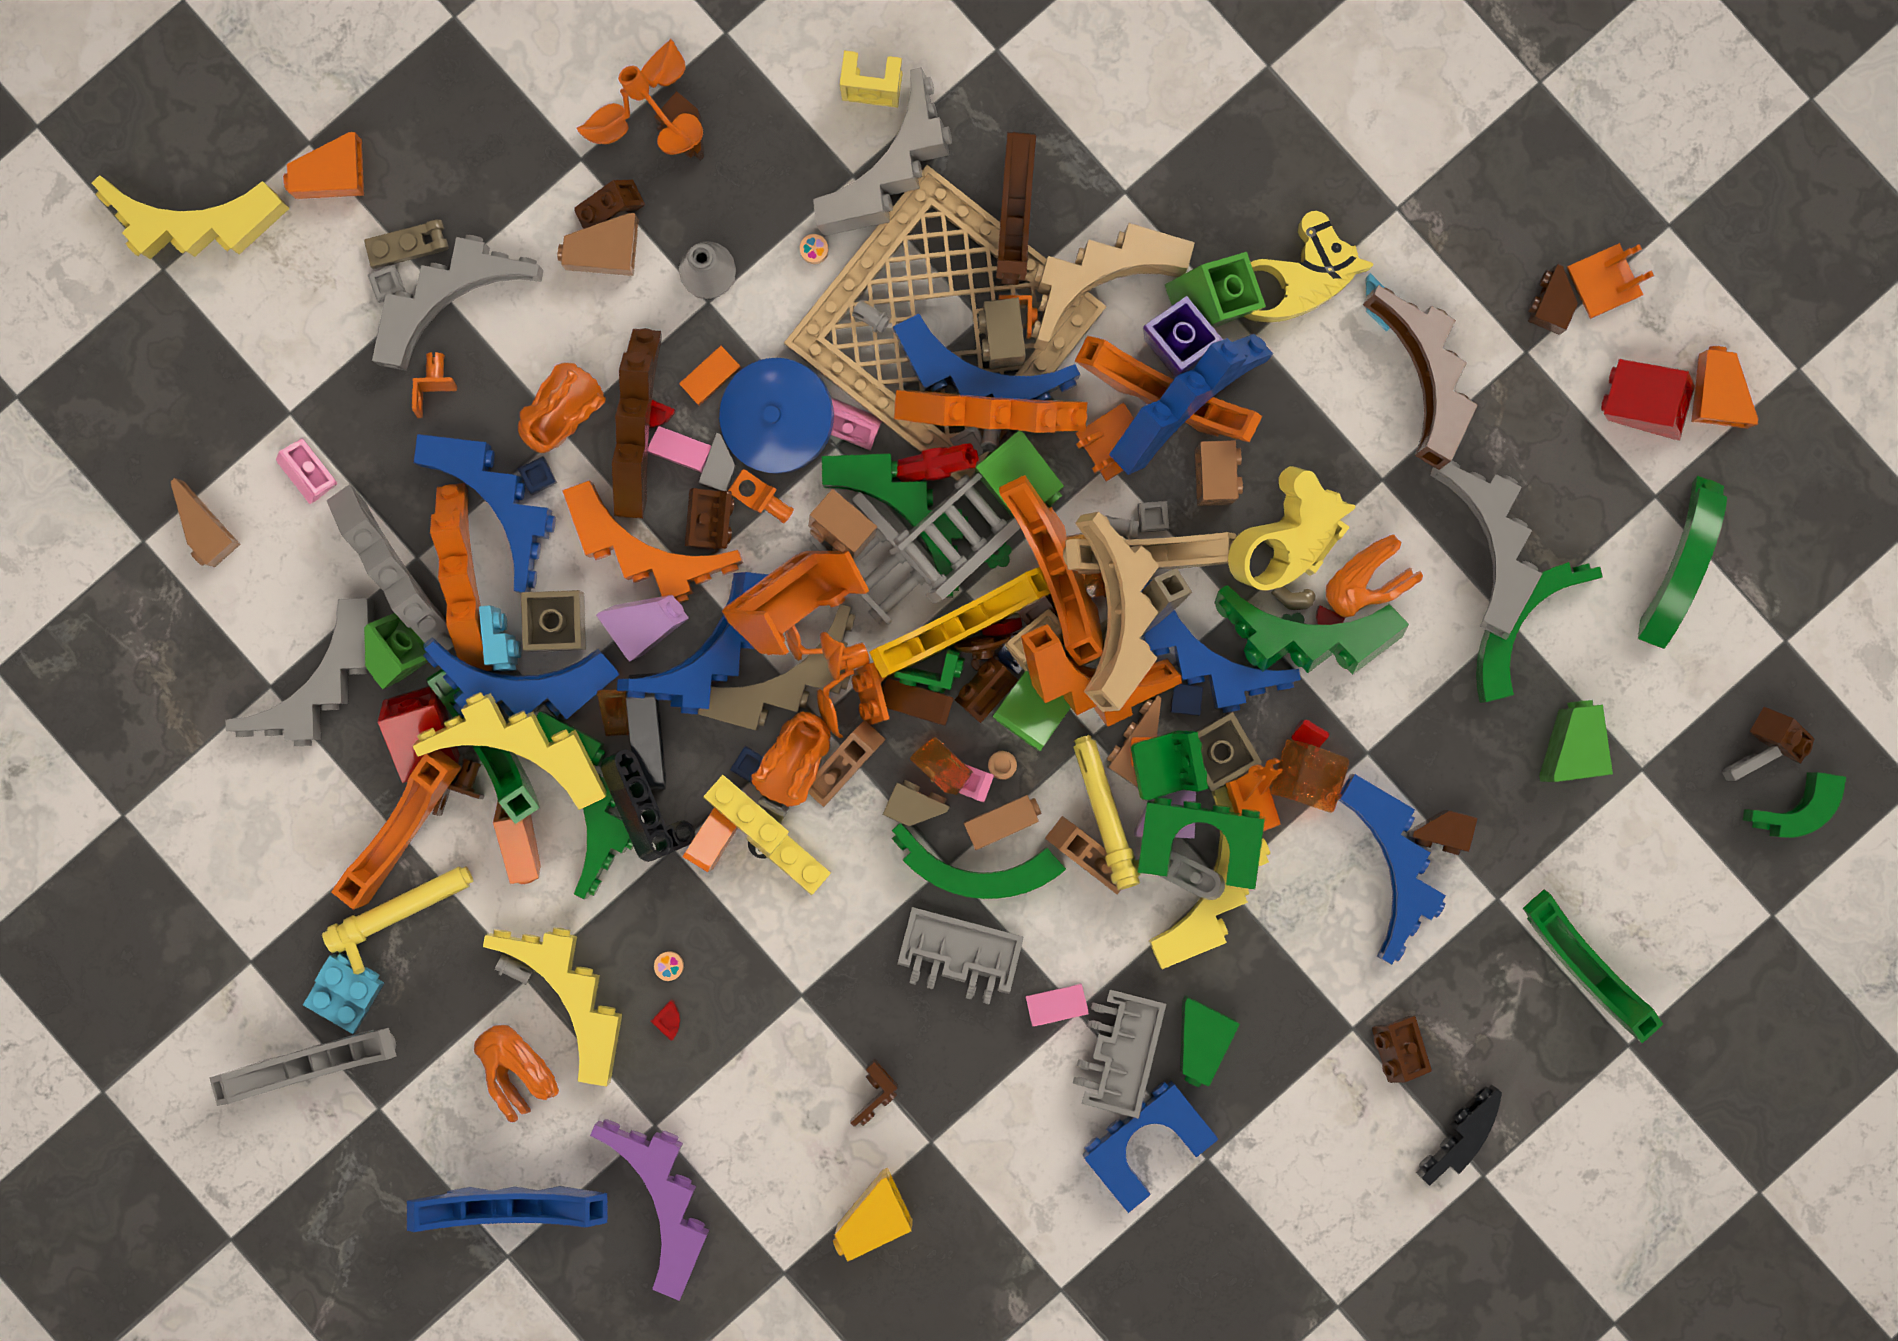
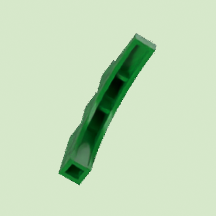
M891 454L822 456V485L824 488L845 489L868 495L890 506L903 516L913 528L932 511L927 510V506H933V490L927 489L926 481L892 483V479L898 477H896L897 461H892ZM957 509L962 515V509ZM944 512L932 522L951 545L952 541H963V534ZM963 516L968 522V516ZM921 532L920 536L933 557L937 571L940 575L944 574L947 576L952 571L950 567L952 563L926 532ZM952 545L953 548L958 552L957 545ZM959 586L956 587L953 591H959ZM953 591L946 598H953Z
M1228 585L1218 591L1214 602L1218 613L1222 617L1228 618L1235 626L1236 632L1242 638L1247 639L1244 648L1246 658L1252 665H1257L1262 672L1289 653L1295 665L1302 667L1307 673L1334 655L1338 664L1353 675L1401 639L1409 626L1406 620L1390 604L1369 616L1352 622L1333 625H1312L1284 620L1266 613L1245 601Z
M539 711L537 719L549 742L552 741L551 736L562 730L567 729L568 733L576 730L593 765L599 766L606 753L602 750L605 743L546 712ZM600 773L598 775L607 791L606 797L583 808L587 827V851L582 875L574 892V895L582 899L588 898L589 895L595 896L602 883L598 879L603 869L608 871L616 855L612 854L613 850L625 853L627 849L632 850L634 847L621 817L609 811L610 807L615 808L616 805L605 779Z

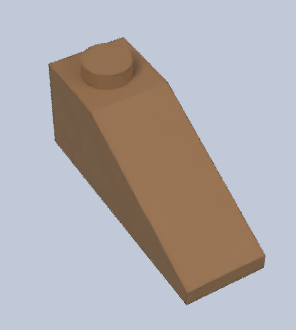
M174 478L170 482L186 542L193 550L191 555L202 566L206 564L216 567L241 544L184 481Z
M864 720L817 771L816 779L808 793L825 807L886 739Z
M1062 816L1045 839L1118 895L1121 890H1118L1116 884L1112 883L1110 875L1113 873L1111 867H1107L1105 848Z

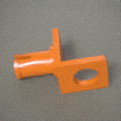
M432 352L427 353L426 377L413 378L412 411L417 418L423 417V392L457 391V385L453 378H443L445 355L435 352V357H433Z
M745 469L741 470L728 490L732 492L733 497L752 510L759 513L765 510L783 524L794 511V508L789 507L774 496L776 488L765 484ZM750 480L754 483L755 491L751 496L745 497L741 495L739 485L742 481Z

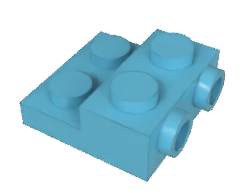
M491 605L479 606L484 665L493 666V670H499V672L516 670L518 658L522 657L521 643L516 641L515 636L503 632L508 628L506 614L502 613L500 608Z
M343 953L333 954L328 957L315 979L316 983L303 1006L354 1034L380 992L384 982L378 979L380 976L378 973L364 967V972L354 974L347 955Z

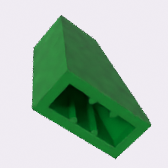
M1185 995L1182 1000L1180 1071L1186 1075L1184 1078L1186 1082L1200 1088L1201 1084L1209 1087L1240 1024L1236 1020Z

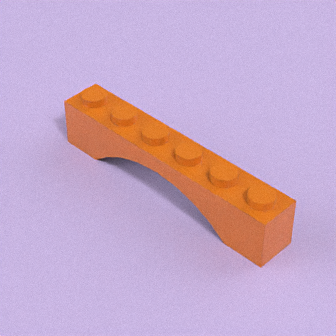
M440 749L424 754L409 776L403 795L389 819L366 849L346 869L331 893L353 910L369 904L451 784L461 766Z

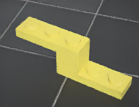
M724 775L703 796L706 801L745 833L747 840L810 895H813L831 874L830 871L788 836L789 831Z

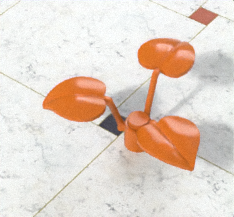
M670 39L648 60L641 71L637 66H628L620 72L618 79L623 86L620 93L623 96L624 107L620 104L612 103L597 110L583 125L577 127L578 132L585 139L596 144H610L623 137L628 131V124L625 120L630 117L629 96L637 101L646 99L666 126H668L659 133L657 138V144L664 153L670 155L680 154L692 149L694 145L701 141L703 127L697 117L692 114L683 113L678 115L671 123L649 95V86L655 88L657 84L669 86L676 82L685 71V60L673 40Z
M794 625L785 632L788 647L794 658L799 661L802 660V654H823L827 660L828 669L834 680L822 690H817L818 708L822 720L826 722L830 731L838 738H843L838 730L837 715L829 697V692L846 677L853 675L854 669L870 663L867 649L862 642L845 647L844 643L834 640L826 632L820 633L821 648L806 649L801 644L800 635ZM845 669V672L840 675V670Z

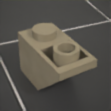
M904 780L903 785L896 783L882 815L904 825L912 826L948 812L950 806L945 804L946 798L933 792L928 797L918 792L920 786Z

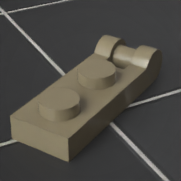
M432 220L426 224L364 239L370 267L376 269L448 250L447 239H444L442 234L444 230L442 220ZM431 234L432 242L426 244L424 236Z

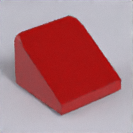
M1305 719L1300 720L1291 739L1310 751L1315 752L1328 739L1330 734Z

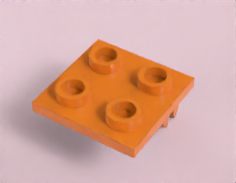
M1619 243L1566 267L1590 319L1643 296L1639 284L1653 277L1654 274L1651 270L1635 278L1626 260L1642 250L1640 244L1623 251Z
M1124 402L1087 425L1086 431L1075 433L1079 439V442L1076 443L1079 449L1085 448L1095 464L1091 469L1094 473L1099 471L1106 482L1124 471L1109 455L1134 419Z
M874 662L855 669L852 676L853 688L855 692H858L861 702L859 704L860 716L862 720H866L870 725L889 719L881 682L886 677H881Z
M1276 758L1268 760L1265 767L1258 764L1251 766L1248 773L1244 776L1225 783L1234 812L1242 814V809L1260 811L1259 816L1265 817L1264 831L1281 825L1269 789L1276 777L1283 771L1282 768L1277 770L1273 768L1274 764L1280 763V760Z

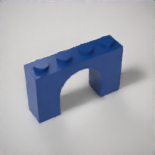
M1172 1081L1168 1084L1166 1082L1159 1084L1151 1092L1153 1096L1145 1103L1143 1101L1139 1119L1128 1116L1123 1121L1120 1118L1115 1120L1106 1129L1108 1133L1101 1139L1095 1137L1084 1147L1086 1151L1082 1155L1085 1161L1128 1213L1151 1195L1147 1187L1128 1165L1126 1159L1128 1141L1138 1129L1150 1124H1160L1169 1127L1181 1138L1195 1157H1198L1218 1140L1214 1132Z

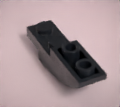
M1493 1085L1489 1088L1487 1086L1483 1087L1475 1094V1101L1468 1108L1464 1106L1454 1114V1121L1450 1125L1457 1134L1445 1138L1440 1144L1441 1149L1434 1156L1429 1155L1424 1158L1419 1164L1420 1169L1416 1172L1429 1186L1449 1167L1457 1174H1460L1479 1152L1492 1129L1499 1110L1502 1092Z

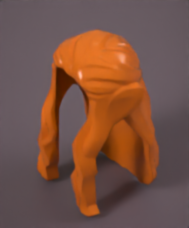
M561 363L554 366L551 374L540 385L532 404L520 411L518 433L524 443L538 453H548L552 449L558 448L567 437L575 433L578 424L587 420L591 413L598 410L605 403L606 397L597 380L590 373L577 367L575 363Z
M1389 535L1386 538L1380 539L1357 553L1329 580L1326 585V599L1338 615L1345 618L1352 617L1367 605L1392 601L1422 580L1423 574L1421 571L1413 574L1412 568H1409L1379 589H1366L1376 568L1400 549L1402 542L1395 535Z
M799 712L791 720H787L784 723L775 744L764 755L759 769L751 775L752 784L762 796H766L770 801H776L787 807L797 806L807 800L808 790L816 779L820 760L830 750L829 740L831 734L826 722L810 712Z
M495 1025L483 1032L475 1041L474 1053L481 1059L485 1068L488 1092L509 1122H516L518 1120V1116L509 1101L521 1114L531 1112L525 1100L510 1082L509 1070L517 1074L530 1093L538 1099L547 1100L559 1093L555 1077L544 1060L510 1026ZM496 1078H497V1081H498L499 1085H500L501 1088L503 1089V1092H502V1090L500 1089V1087L498 1086V1084L496 1083V1081H495Z

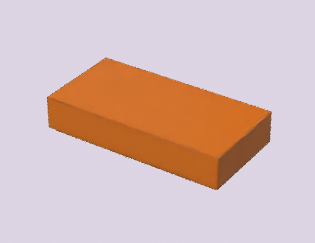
M720 346L684 378L679 385L700 406L741 369V366Z

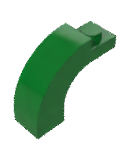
M1807 772L1804 794L1796 807L1780 814L1744 809L1743 821L1752 822V828L1770 830L1769 836L1790 838L1812 833L1826 824L1837 811L1844 794L1846 777Z

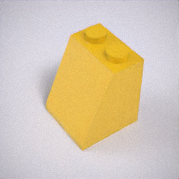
M888 1167L879 1173L837 1224L833 1244L839 1256L844 1255L847 1262L912 1231V1218Z

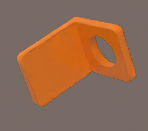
M999 295L998 300L1019 298L1020 305H1027L1026 339H1031L1032 326H1034L1038 318V309L1032 308V295Z

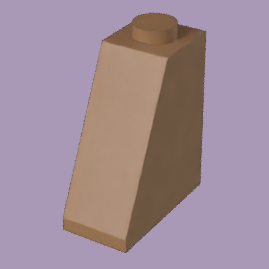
M628 213L565 235L563 244L558 246V261H561L564 269L569 271L634 276L639 225L637 215L635 213Z
M1025 795L964 822V825L975 850H978L1039 822L1037 816L1042 813L1036 799L1030 800L1028 795Z

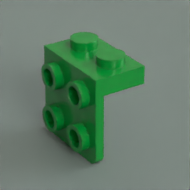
M950 647L946 654L942 674L906 667L895 672L894 677L900 678L899 683L916 686L917 683L927 684V689L944 693L945 689L951 690L955 677L960 678L965 658L960 657L961 651Z
M1177 730L1132 744V759L1139 795L1142 800H1151L1181 790L1199 792L1208 789L1207 770L1204 767L1201 753L1202 743L1197 731Z

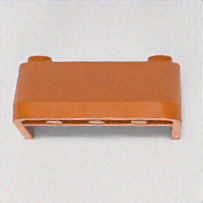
M804 551L789 559L728 604L722 612L728 623L759 653L786 655L789 651L784 643V632L820 605L836 607L845 601V596L849 593L866 594L869 592V589L849 551L844 553L840 551Z

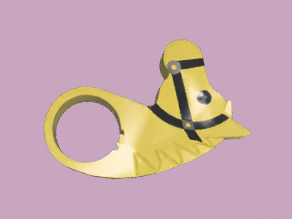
M1311 211L1302 218L1298 225V234L1305 243L1301 251V263L1258 259L1251 262L1253 271H1265L1277 278L1285 292L1283 300L1273 309L1257 310L1243 317L1252 321L1271 323L1302 316L1332 299L1349 284L1356 274L1370 270L1373 263L1359 258L1356 245L1350 246L1338 238L1329 218L1324 213Z

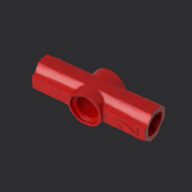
M972 443L960 444L949 448L938 447L923 450L920 455L899 459L896 477L901 482H919L925 479L937 480L951 477V473L976 468V463L979 461L978 452L974 449Z

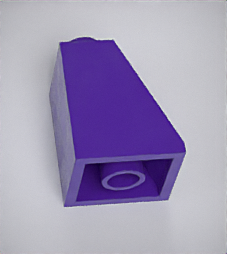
M1187 296L1143 326L1145 342L1174 377L1194 369L1209 346L1223 340Z

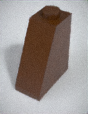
M887 678L886 684L881 683L887 709L946 726L954 700L953 697L920 687L905 685Z

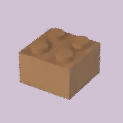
M1236 440L1200 442L1195 448L1197 506L1232 505L1238 499L1239 494L1243 493L1242 477H1237L1238 465H1241L1242 461L1241 448H1236Z
M834 489L826 495L809 515L808 526L811 528L810 534L821 543L824 540L833 547L831 551L843 553L849 551L854 561L875 538L877 526Z

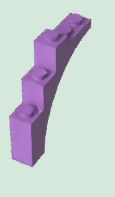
M604 1119L603 1122L598 1121L594 1125L590 1136L612 1147L631 1164L643 1179L655 1204L660 1221L662 1246L659 1270L653 1290L680 1301L709 1232V1229L704 1228L705 1224L694 1218H689L688 1221L683 1219L696 1186L691 1184L692 1180L676 1174L675 1177L670 1176L683 1143L677 1141L679 1138L677 1135L668 1131L656 1132L650 1142L646 1140V1135L638 1131L631 1130L628 1133L619 1129L620 1125L608 1119Z

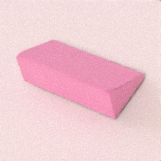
M831 398L834 409V423L831 435L871 451L882 421L871 413Z
M658 426L648 446V453L702 473L711 445Z
M303 438L279 451L276 458L277 463L309 504L318 500L337 485L335 479Z
M1082 984L1025 996L1032 1027L1089 1014Z

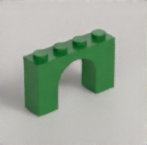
M1166 797L1154 798V801L1147 802L1138 873L1167 877L1170 869L1173 841L1176 834L1189 824L1202 822L1217 827L1228 841L1230 857L1226 885L1255 890L1265 817L1259 816L1260 811L1242 809V814L1230 812L1231 807L1213 805L1212 809L1201 808V803L1194 801H1184L1183 805L1171 804L1172 799Z

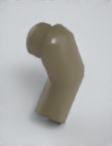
M1285 586L1276 588L1271 592L1289 610L1308 609L1313 605L1316 597L1315 593L1310 589L1291 593Z

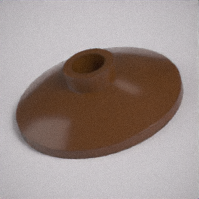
M1011 634L972 637L954 644V648L965 653H976L977 659H986L993 657V650L1005 645L1011 639Z

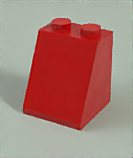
M1619 359L1617 367H1612L1610 372L1609 384H1612L1610 393L1605 394L1602 401L1601 410L1604 411L1606 419L1614 423L1680 441L1695 389L1689 371Z
M430 686L385 699L382 703L378 725L402 783L408 782L409 776L424 756L418 757L413 748L414 743L419 740L417 735L431 728H434L436 732L446 727L444 722L449 720L446 707ZM457 746L440 749L456 763L459 762L460 754Z

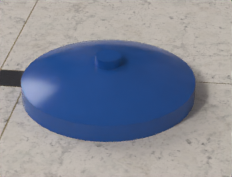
M766 358L746 366L730 381L721 400L719 420L722 435L727 446L741 462L762 472L781 474L803 468L822 452L828 443L833 429L834 409L826 385L814 371L790 359Z

